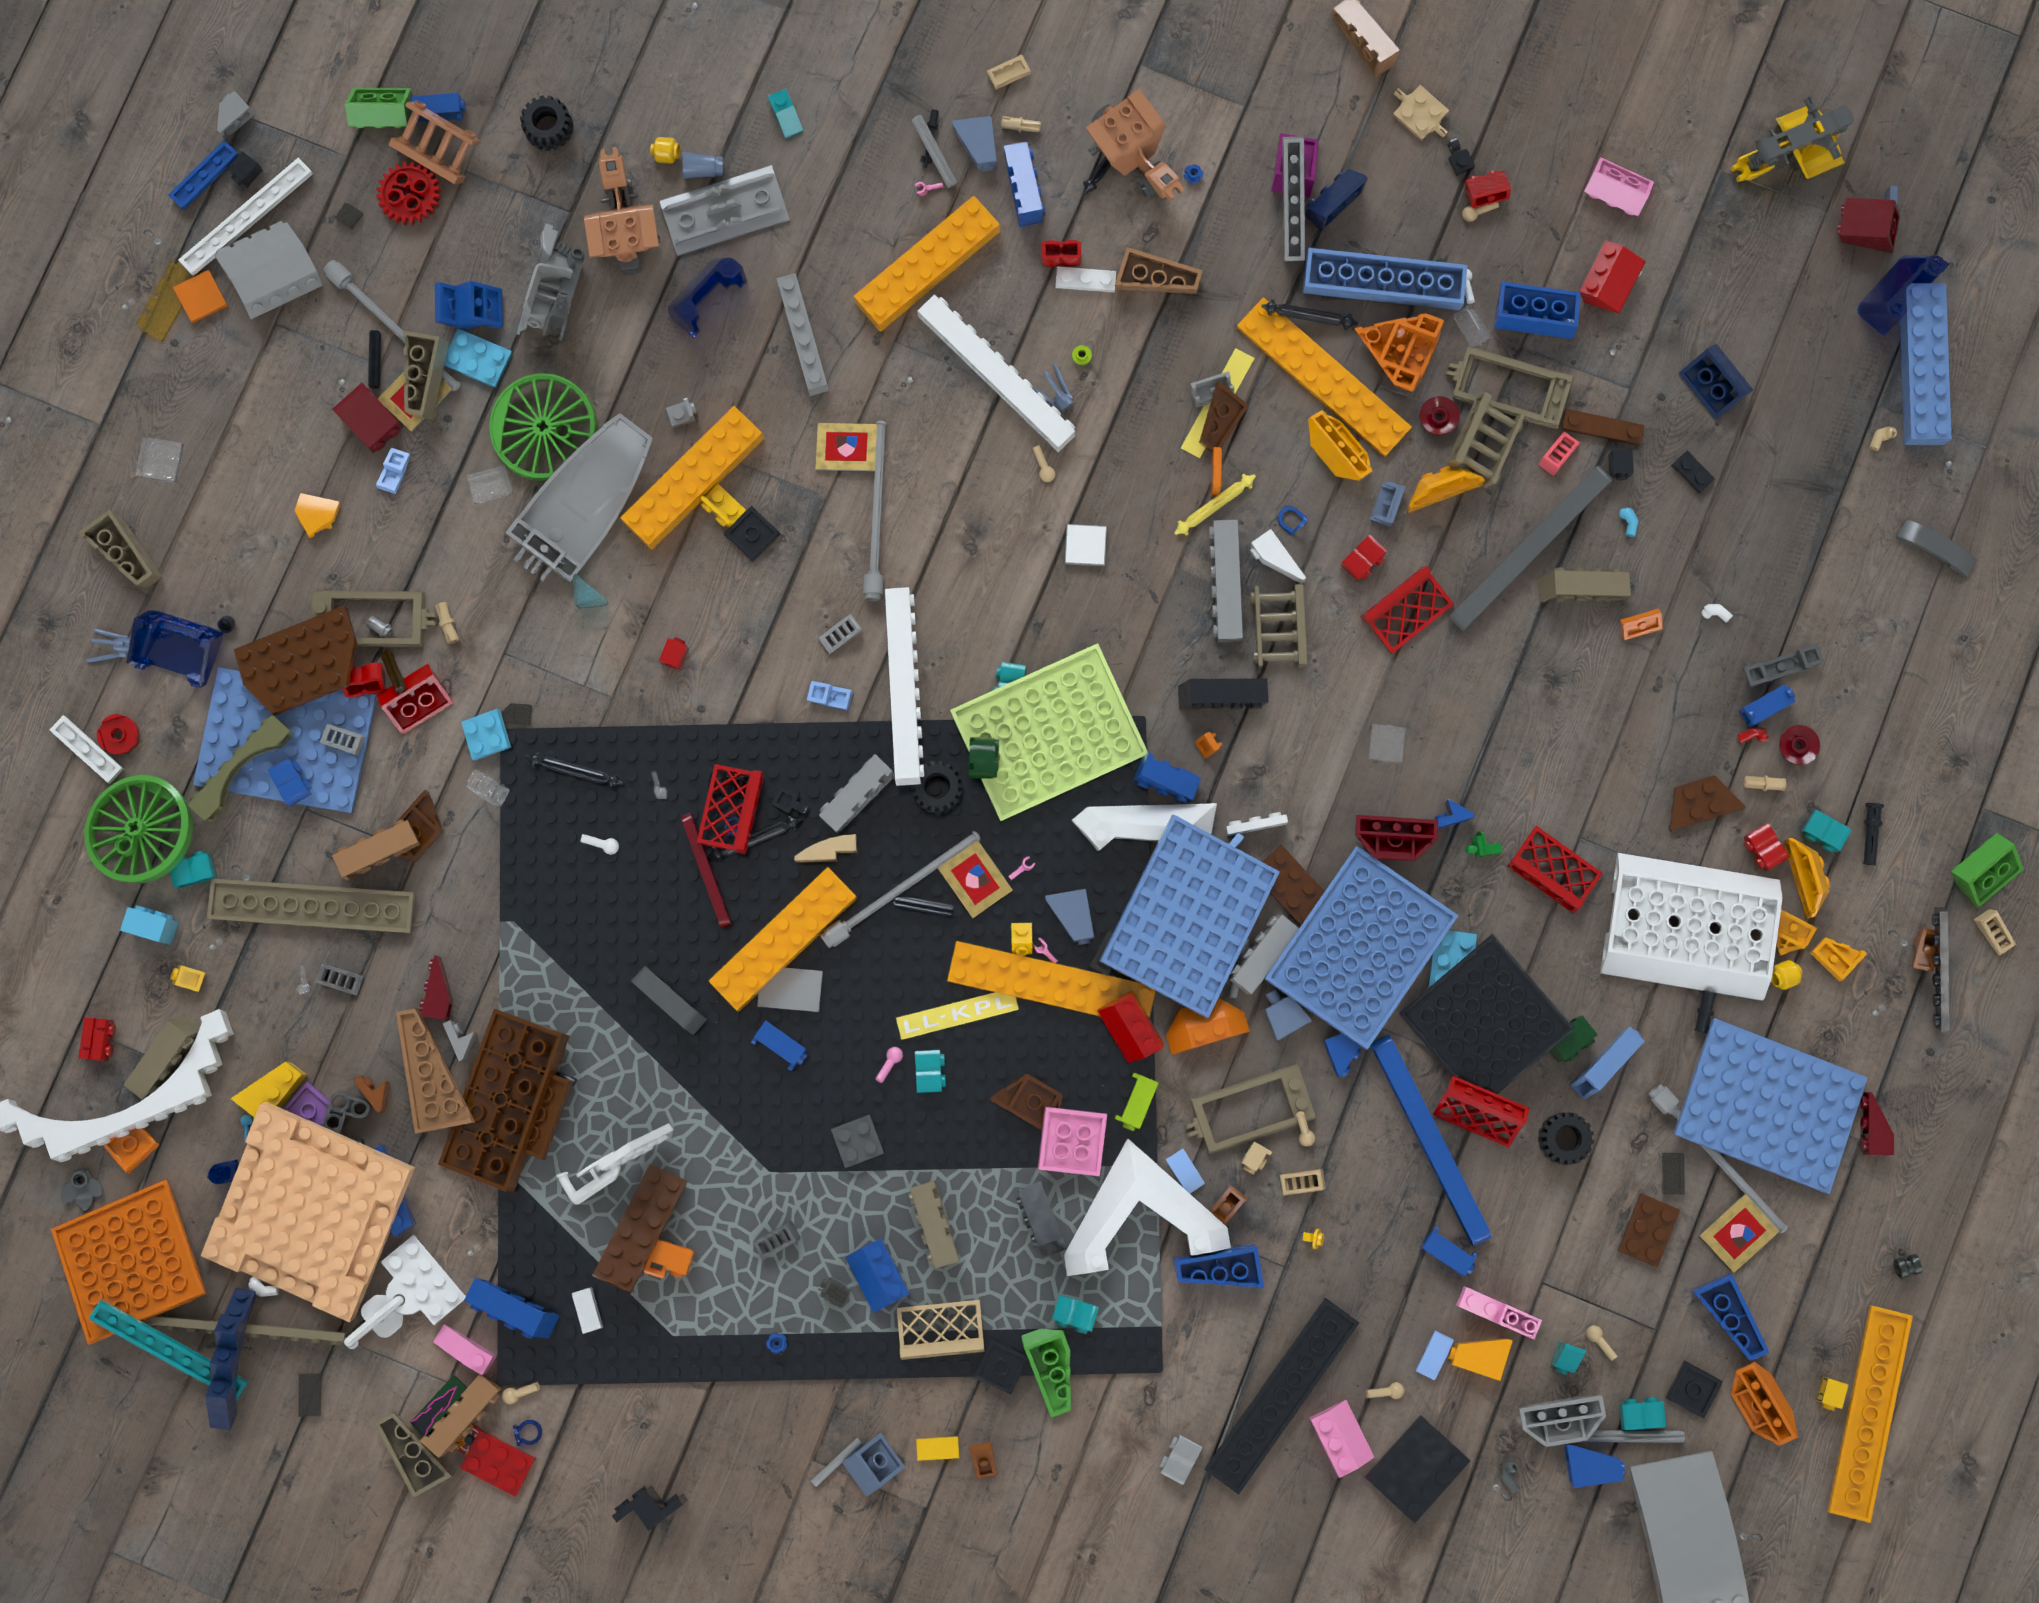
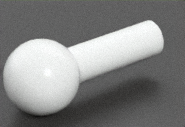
M1467 269L1465 297L1467 304H1472L1475 300L1470 284L1472 272Z
M584 834L581 836L580 842L603 848L604 852L609 855L615 854L619 849V844L615 839L601 840Z

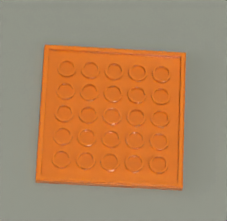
M167 1179L51 1229L81 1326L89 1345L114 1335L113 1332L88 1319L100 1299L144 1322L207 1294L169 1180Z

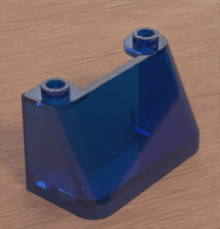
M1906 255L1901 257L1860 302L1857 309L1858 314L1884 336L1907 311L1905 302L1899 298L1904 290L1911 283H1932L1950 264L1937 255Z
M714 258L668 306V313L671 319L691 337L694 338L700 332L697 326V320L700 318L697 314V306L719 283L726 289L731 285H736L741 289L747 283L743 267L733 258Z
M149 610L134 618L126 663L140 670L154 665L186 675L187 681L191 686L200 688L208 682L224 633L218 629L161 611Z

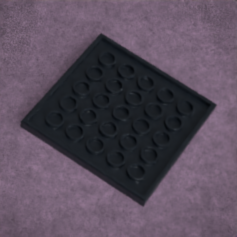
M1494 934L1486 938L1399 1013L1452 1076L1495 1094H1499L1575 1030L1574 1026Z

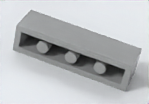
M1283 915L1270 918L1266 924L1268 928L1264 933L1260 932L1256 936L1254 946L1252 948L1249 947L1243 953L1242 958L1244 959L1239 965L1236 964L1230 973L1231 976L1228 980L1246 994H1252L1299 930L1296 925Z

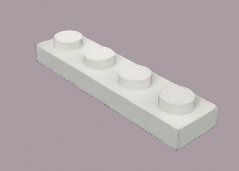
M63 715L50 729L56 737L107 783L111 784L124 770L122 766L66 716Z

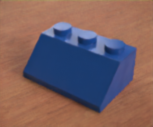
M882 1238L845 1257L873 1313L910 1294Z

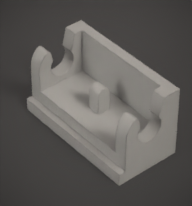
M1229 371L1191 383L1190 390L1196 408L1211 403L1217 382H1221L1234 393V386L1231 384Z

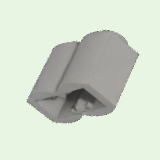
M1179 1434L1177 1438L1173 1437L1168 1447L1171 1451L1168 1457L1163 1456L1158 1467L1161 1468L1160 1473L1183 1485L1201 1452L1202 1446Z

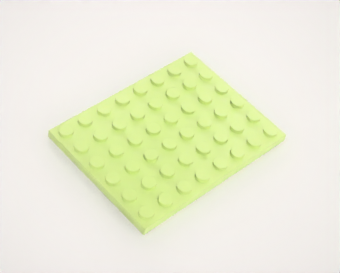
M1098 643L950 710L968 751L970 750V737L995 738V740H999L997 778L981 780L1000 821L1135 761L1148 753Z

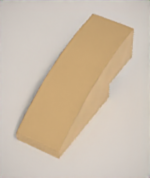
M856 834L842 835L818 842L797 854L795 862H836L837 853H857Z

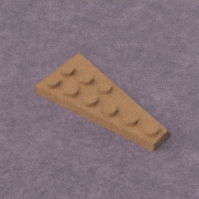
M414 1008L396 1012L415 1134L475 1123L419 1009Z

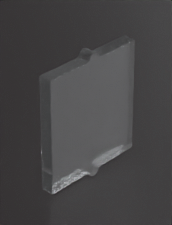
M1372 724L1368 759L1383 761V763H1402L1406 728L1394 727L1390 724L1387 726Z

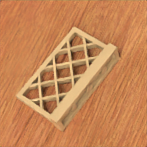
M980 1300L897 1308L900 1358L902 1360L985 1352ZM976 1305L977 1313L970 1320L962 1312L967 1306ZM946 1308H953L958 1312L951 1322L941 1315ZM926 1310H932L937 1314L930 1324L921 1318ZM902 1312H911L916 1316L909 1326L902 1321ZM960 1315L969 1322L962 1332L953 1325ZM939 1317L948 1323V1326L942 1333H939L932 1327ZM976 1318H977L978 1326L974 1323V1321H975ZM918 1319L928 1326L921 1335L911 1329ZM971 1324L978 1329L979 1338L970 1339L964 1334ZM903 1325L907 1328V1329L904 1331V1333H903ZM950 1327L960 1333L953 1341H949L943 1336ZM929 1329H932L939 1335L932 1343H928L922 1338ZM910 1330L918 1339L912 1345H904V1336ZM920 1340L924 1342L922 1344H917Z

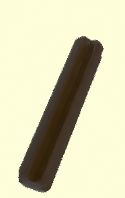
M386 649L381 652V658L394 690L401 694L406 691L407 687L393 653Z

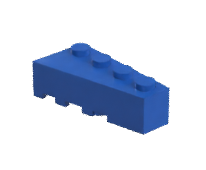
M1255 1243L1198 1255L1173 1257L1178 1282L1264 1288L1258 1248Z

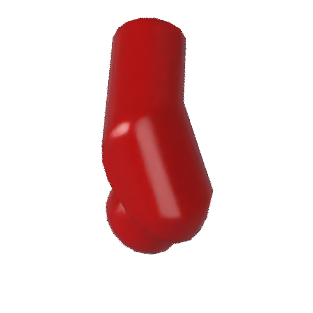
M1750 728L1737 735L1741 744L1757 737L1759 742L1769 738L1764 728Z

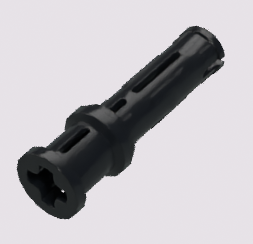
M1865 803L1867 814L1866 820H1864L1866 838L1863 864L1876 865L1879 827L1883 825L1881 813L1884 804ZM1871 836H1872V837H1873V838H1872V849H1871V853H1870Z

